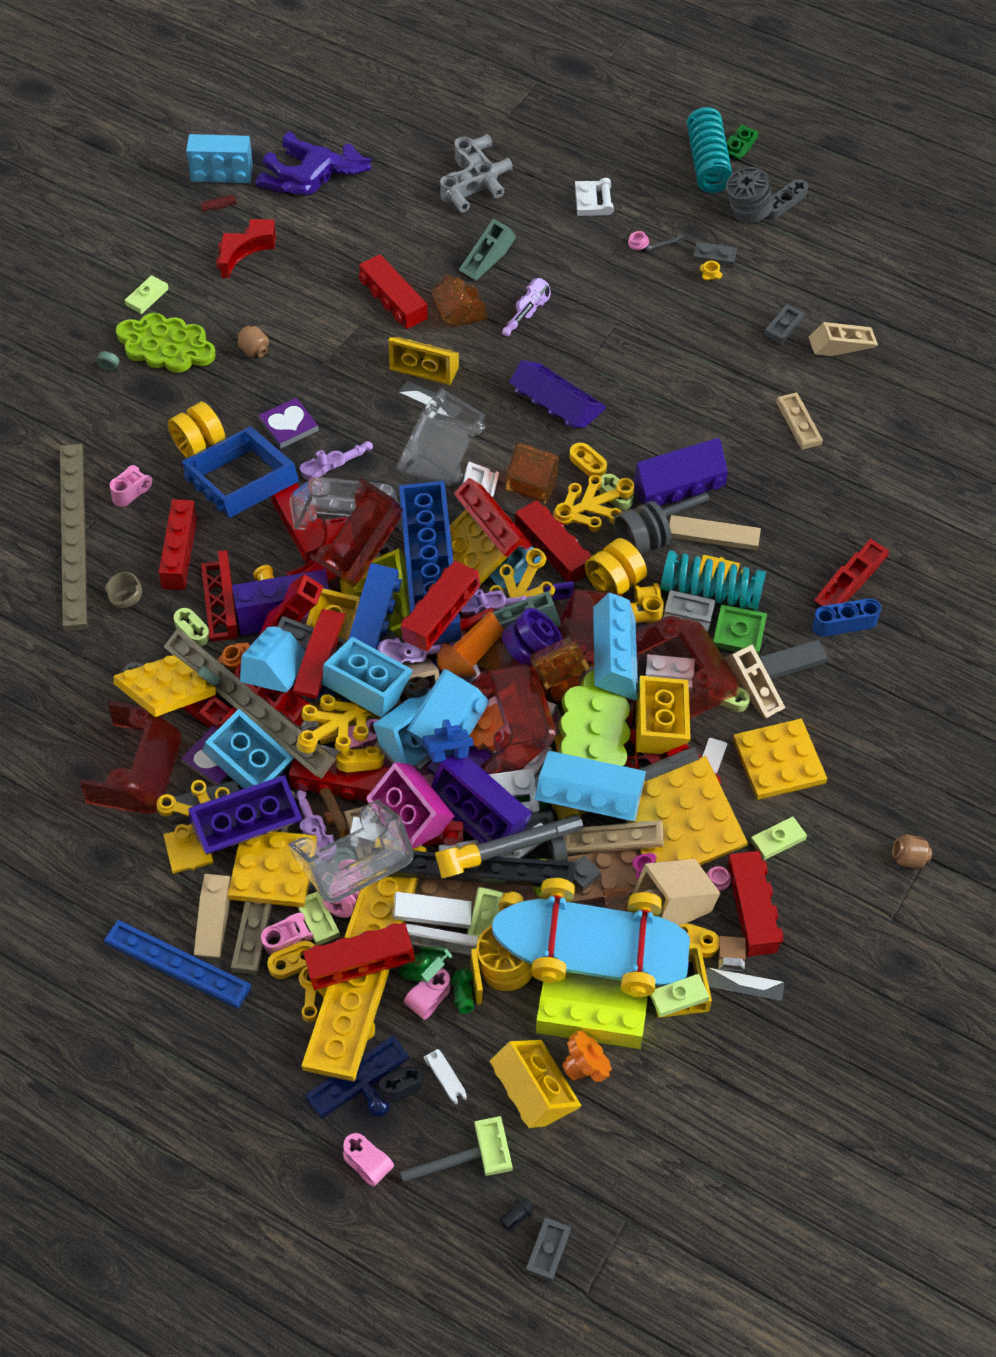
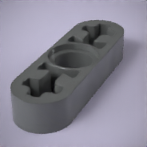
M796 179L772 196L774 202L773 210L766 218L776 219L807 196L808 183L804 180ZM782 197H787V198H789L790 200H789V201H784V200H782L781 198H782Z

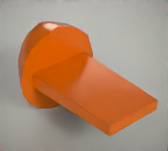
M489 612L453 646L443 643L436 658L438 669L441 672L444 669L448 670L462 679L476 677L477 673L473 666L501 637L504 630L495 615Z

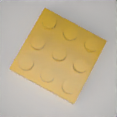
M466 509L450 524L453 561L455 560L479 571L481 585L508 557L501 553Z
M175 655L167 656L164 659L146 663L138 668L114 675V685L154 717L216 695V687L199 676L196 671Z
M802 718L733 735L734 745L757 800L826 784L827 776Z
M272 831L239 843L228 891L229 900L305 908L318 841L317 836Z

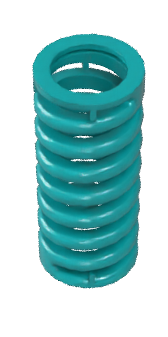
M699 108L693 111L687 119V129L697 184L704 192L718 193L726 189L727 180L732 175L722 117L714 108Z
M669 550L661 581V591H675L679 584V592L687 594L691 587V595L700 596L703 590V598L712 599L715 592V600L719 604L723 603L727 595L729 606H734L740 595V608L746 609L749 606V608H753V611L758 610L766 571L755 570L748 587L749 568H742L736 584L737 566L731 564L723 584L724 562H718L711 581L713 567L711 559L705 561L699 578L701 563L699 556L693 558L687 575L688 554L683 553L680 561H678L676 552ZM675 565H676V566H678V567H677L676 573H675V575H674V567H675Z

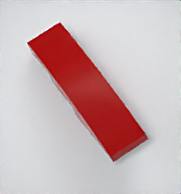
M870 538L859 553L856 552L845 566L840 567L814 599V602L819 606L847 602L889 555V550Z
M322 609L300 665L293 694L317 699L322 687L323 665L333 656L336 650L338 636L345 623L346 614Z
M241 664L237 667V669L234 672V674L239 679L241 673ZM246 684L251 691L262 697L274 709L283 713L294 724L302 725L304 722L301 716L303 707L312 704L301 695L293 694L292 688L286 693Z
M215 696L182 707V709L208 727L215 726L218 729L238 710L234 706L231 709Z

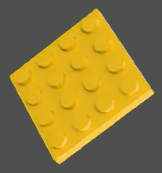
M707 756L648 780L643 784L636 821H626L627 823L656 820L663 822L664 847L639 849L641 854L654 853L656 855V863L696 859L701 866L748 846V842Z

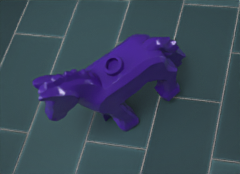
M288 131L283 136L282 146L287 148L286 154L302 161L299 166H285L277 160L275 154L269 151L263 158V165L267 166V169L274 172L279 178L270 176L262 171L257 177L255 186L271 189L277 193L290 192L301 196H308L318 190L323 183L328 182L333 173L355 175L359 174V172L371 170L370 162L372 159L362 157L351 144H345L342 147L343 154L340 155L330 151L328 148L300 141L293 133Z

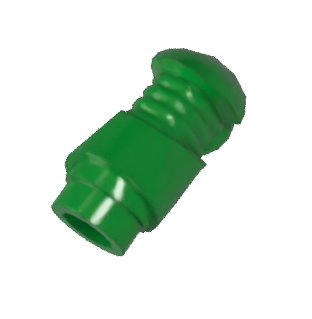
M466 968L455 971L450 979V984L454 988V1005L457 1006L461 1014H467L474 1010L472 986L469 984L473 975Z

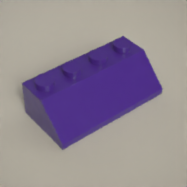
M521 360L509 382L515 386L514 390L524 396L527 394L532 398L531 402L540 407L544 405L548 408V413L557 418L559 416L564 418V423L574 429L576 427L585 428L606 408L604 404L540 363Z
M719 438L637 462L634 493L640 504L644 505L652 500L661 506L725 486L728 469L721 440Z
M326 570L232 585L241 636L260 633L268 612L283 603L289 585L302 575H307L324 586V589L329 590Z
M453 755L441 761L431 787L455 816L453 820L463 822V829L480 844L525 830L532 812L469 757L455 758Z
M285 775L189 808V820L196 838L206 855L302 821Z

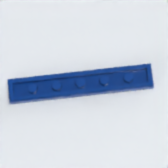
M120 920L116 921L104 939L106 945L239 1009L252 988L250 983Z

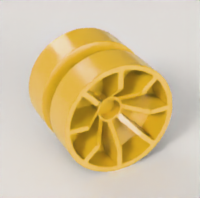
M202 401L188 408L187 414L181 412L167 422L174 443L186 458L226 439L224 429L218 417Z
M622 538L615 539L604 547L603 551L597 552L585 562V571L593 587L604 597L609 592L621 596L628 591L629 587L635 586L647 575L646 564L641 554L630 542Z
M492 925L486 928L479 936L476 945L479 966L484 981L490 987L499 991H514L523 987L532 977V964L517 958L505 949L492 933Z

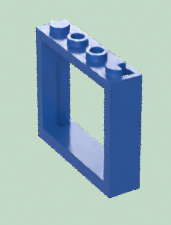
M251 426L182 461L185 470L183 474L185 480L188 483L191 482L197 492H202L208 502H213L217 510L223 512L229 518L299 481L294 463ZM251 450L274 470L226 496L203 476Z

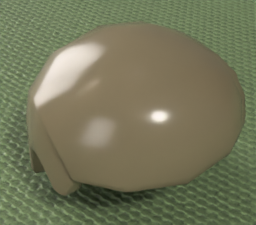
M127 571L111 577L105 586L109 601L113 606L120 609L135 605L140 601L143 592L137 577Z

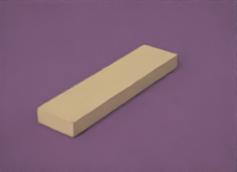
M671 515L669 524L671 538L758 551L761 528Z
M661 820L582 827L581 831L563 836L567 855L664 847L663 822Z

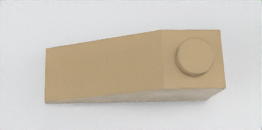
M823 322L809 336L815 355L834 356L875 348L878 345L871 327Z
M752 644L723 658L734 682L738 687L750 694V702L764 719L785 708Z
M204 874L199 902L194 957L220 959L231 900L228 898L231 882L230 876Z

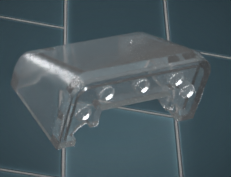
M440 388L421 412L396 466V470L406 475L433 482L445 480V485L448 486L457 485L463 476L460 463L474 435L479 436L485 426L482 423L485 414Z
M322 477L311 478L294 490L290 498L294 529L305 530L308 521L315 522L317 514L356 517L358 526L366 525L370 529V536L381 537L398 503L396 492L390 485Z
M378 799L367 804L360 811L359 819L362 828L321 849H318L316 843L307 837L288 844L293 857L315 889L329 903H335L406 867L413 860V848L401 816Z

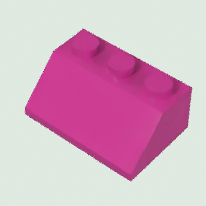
M395 762L366 798L407 851H411L440 835L455 817L415 766L411 764Z

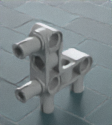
M488 134L474 140L467 137L456 139L455 161L464 170L450 173L440 180L441 199L444 202L453 203L461 213L466 212L470 207V203L465 199L467 196L486 188L495 198H500L504 194V188L499 184L497 178L498 175L512 170V162L509 158L494 164L488 160L481 151L492 146V140Z

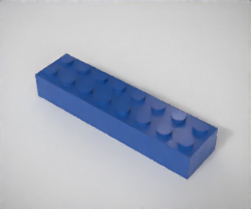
M445 480L399 485L410 614L417 602L426 596L430 586L440 579L444 569L449 568L453 563ZM459 613L434 644L459 641L462 638Z

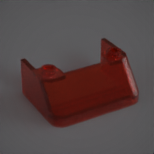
M360 478L358 481L363 487H359L354 494L356 508L333 544L321 546L316 556L311 554L309 557L316 564L351 587H355L361 581L403 514L402 507L392 496L363 478Z
M666 616L636 631L637 655L680 636L701 670L692 677V686L695 692L689 695L690 718L737 695L739 690L737 678L700 622L675 616Z
M523 663L483 671L470 683L478 688L488 700L494 696L496 697L504 723L494 735L496 752L480 766L484 771L496 774L522 770L552 743L556 735V727L535 667Z
M109 701L108 708L114 726L143 730L144 732L131 770L124 768L113 770L108 775L106 783L81 779L80 785L87 804L138 813H155L157 811L158 798L165 795L182 743L180 731L162 717H154L142 706Z

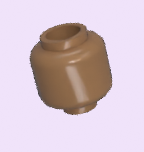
M246 326L239 332L237 344L248 357H262L268 351L269 339L257 326Z
M904 834L895 840L892 856L900 866L920 869L924 867L926 862L931 860L932 849L929 848V843L925 838Z

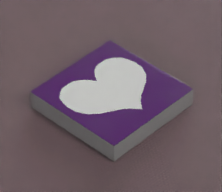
M297 398L258 415L259 421L280 449L319 431L317 423Z
M212 726L181 758V761L184 765L216 786L225 783L230 776L202 752L205 742L218 730V728Z

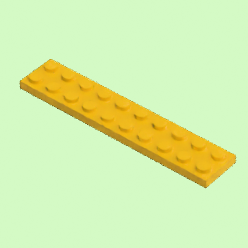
M377 838L374 847L377 849L406 850L400 842ZM418 846V847L414 848L413 850H411V851L427 852V850H426L425 847H420V846ZM367 868L344 938L358 936L369 930L383 929L393 923H404V920L393 919L394 895L396 892L414 894L419 878L369 875ZM390 969L328 986L302 1063L303 1071L355 1081Z

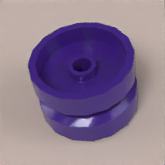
M528 608L517 617V620L511 622L502 632L503 643L508 652L517 662L532 670H537L543 666L549 657L554 656L562 649L564 644L562 635L554 622L543 612L534 608Z

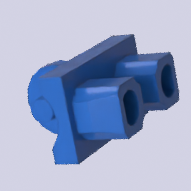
M448 719L442 721V728L434 729L435 734L423 736V744L434 763L445 760V750L452 749V754L455 758L468 757L469 746H473V738L469 737L467 730H460L459 725L451 726Z

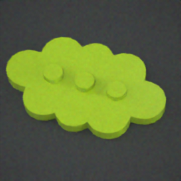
M149 313L143 316L140 321L124 320L116 327L117 339L125 344L128 358L133 361L145 360L148 366L152 368L165 366L171 372L180 373L188 370L192 364L196 366L208 365L216 357L215 347L212 343L206 341V333L203 327L196 324L186 325L180 318L166 319L159 313Z
M593 670L584 676L581 686H574L563 695L562 707L565 714L559 719L558 727L564 738L560 741L558 750L559 753L623 766L627 760V751L623 744L630 737V729L625 722L630 712L629 703L621 695L596 687Z

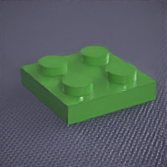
M721 605L712 647L736 652L752 644L759 656L767 613Z

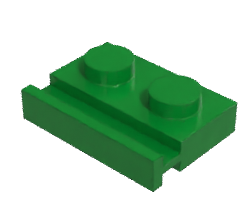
M421 946L419 948L421 952L414 954L416 961L404 964L397 973L404 980L428 983L445 965L443 960L452 957L447 948Z

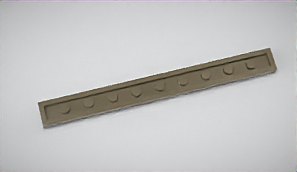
M82 444L60 446L62 608L64 631L88 629L84 449Z
M179 628L176 629L164 645L165 649L197 673L203 665L221 677L222 680L215 686L216 692L236 709H240L314 775L322 779L336 760L335 757L318 743L315 751L312 753L299 751L296 744L299 734L303 731L281 712L274 709L262 697L251 691L245 683L240 682V679Z

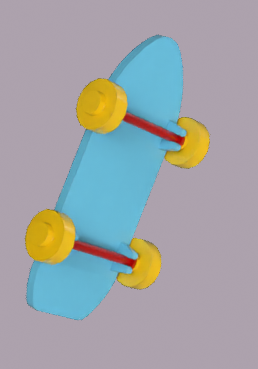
M550 878L544 880L541 884L540 893L543 899L527 900L507 907L495 916L492 923V933L499 943L517 958L532 964L531 975L545 983L564 980L566 972L620 980L621 990L624 993L640 998L652 995L655 992V986L662 987L685 979L687 976L689 935L677 924L667 919L656 917L661 913L662 900L657 895L648 892L632 894L628 899L629 912L571 903L570 901L574 899V884L562 878Z

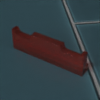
M233 194L201 202L203 212H205L207 209L217 210L225 208L228 204L234 203L236 205L237 202Z

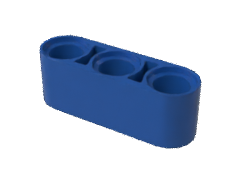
M862 599L821 606L815 612L812 630L819 636H830L874 628L879 619L881 605L875 599Z

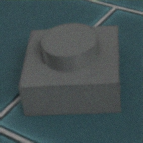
M582 856L575 862L573 883L583 892L601 877V871L586 856Z

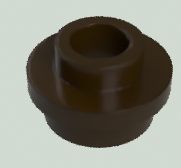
M419 676L409 679L405 686V692L411 698L424 696L428 692V680Z

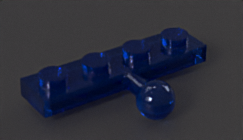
M393 1035L362 1056L354 1082L331 1077L305 1094V1098L318 1117L322 1119L362 1092L369 1101L368 1108L370 1113L377 1117L384 1116L390 1109V1103L382 1101L371 1085L408 1061L409 1054Z

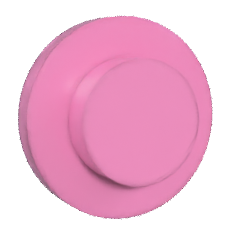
M636 231L630 235L628 244L633 250H642L648 246L649 239L644 232Z
M716 866L707 872V876L719 891L729 887L731 875L727 869Z

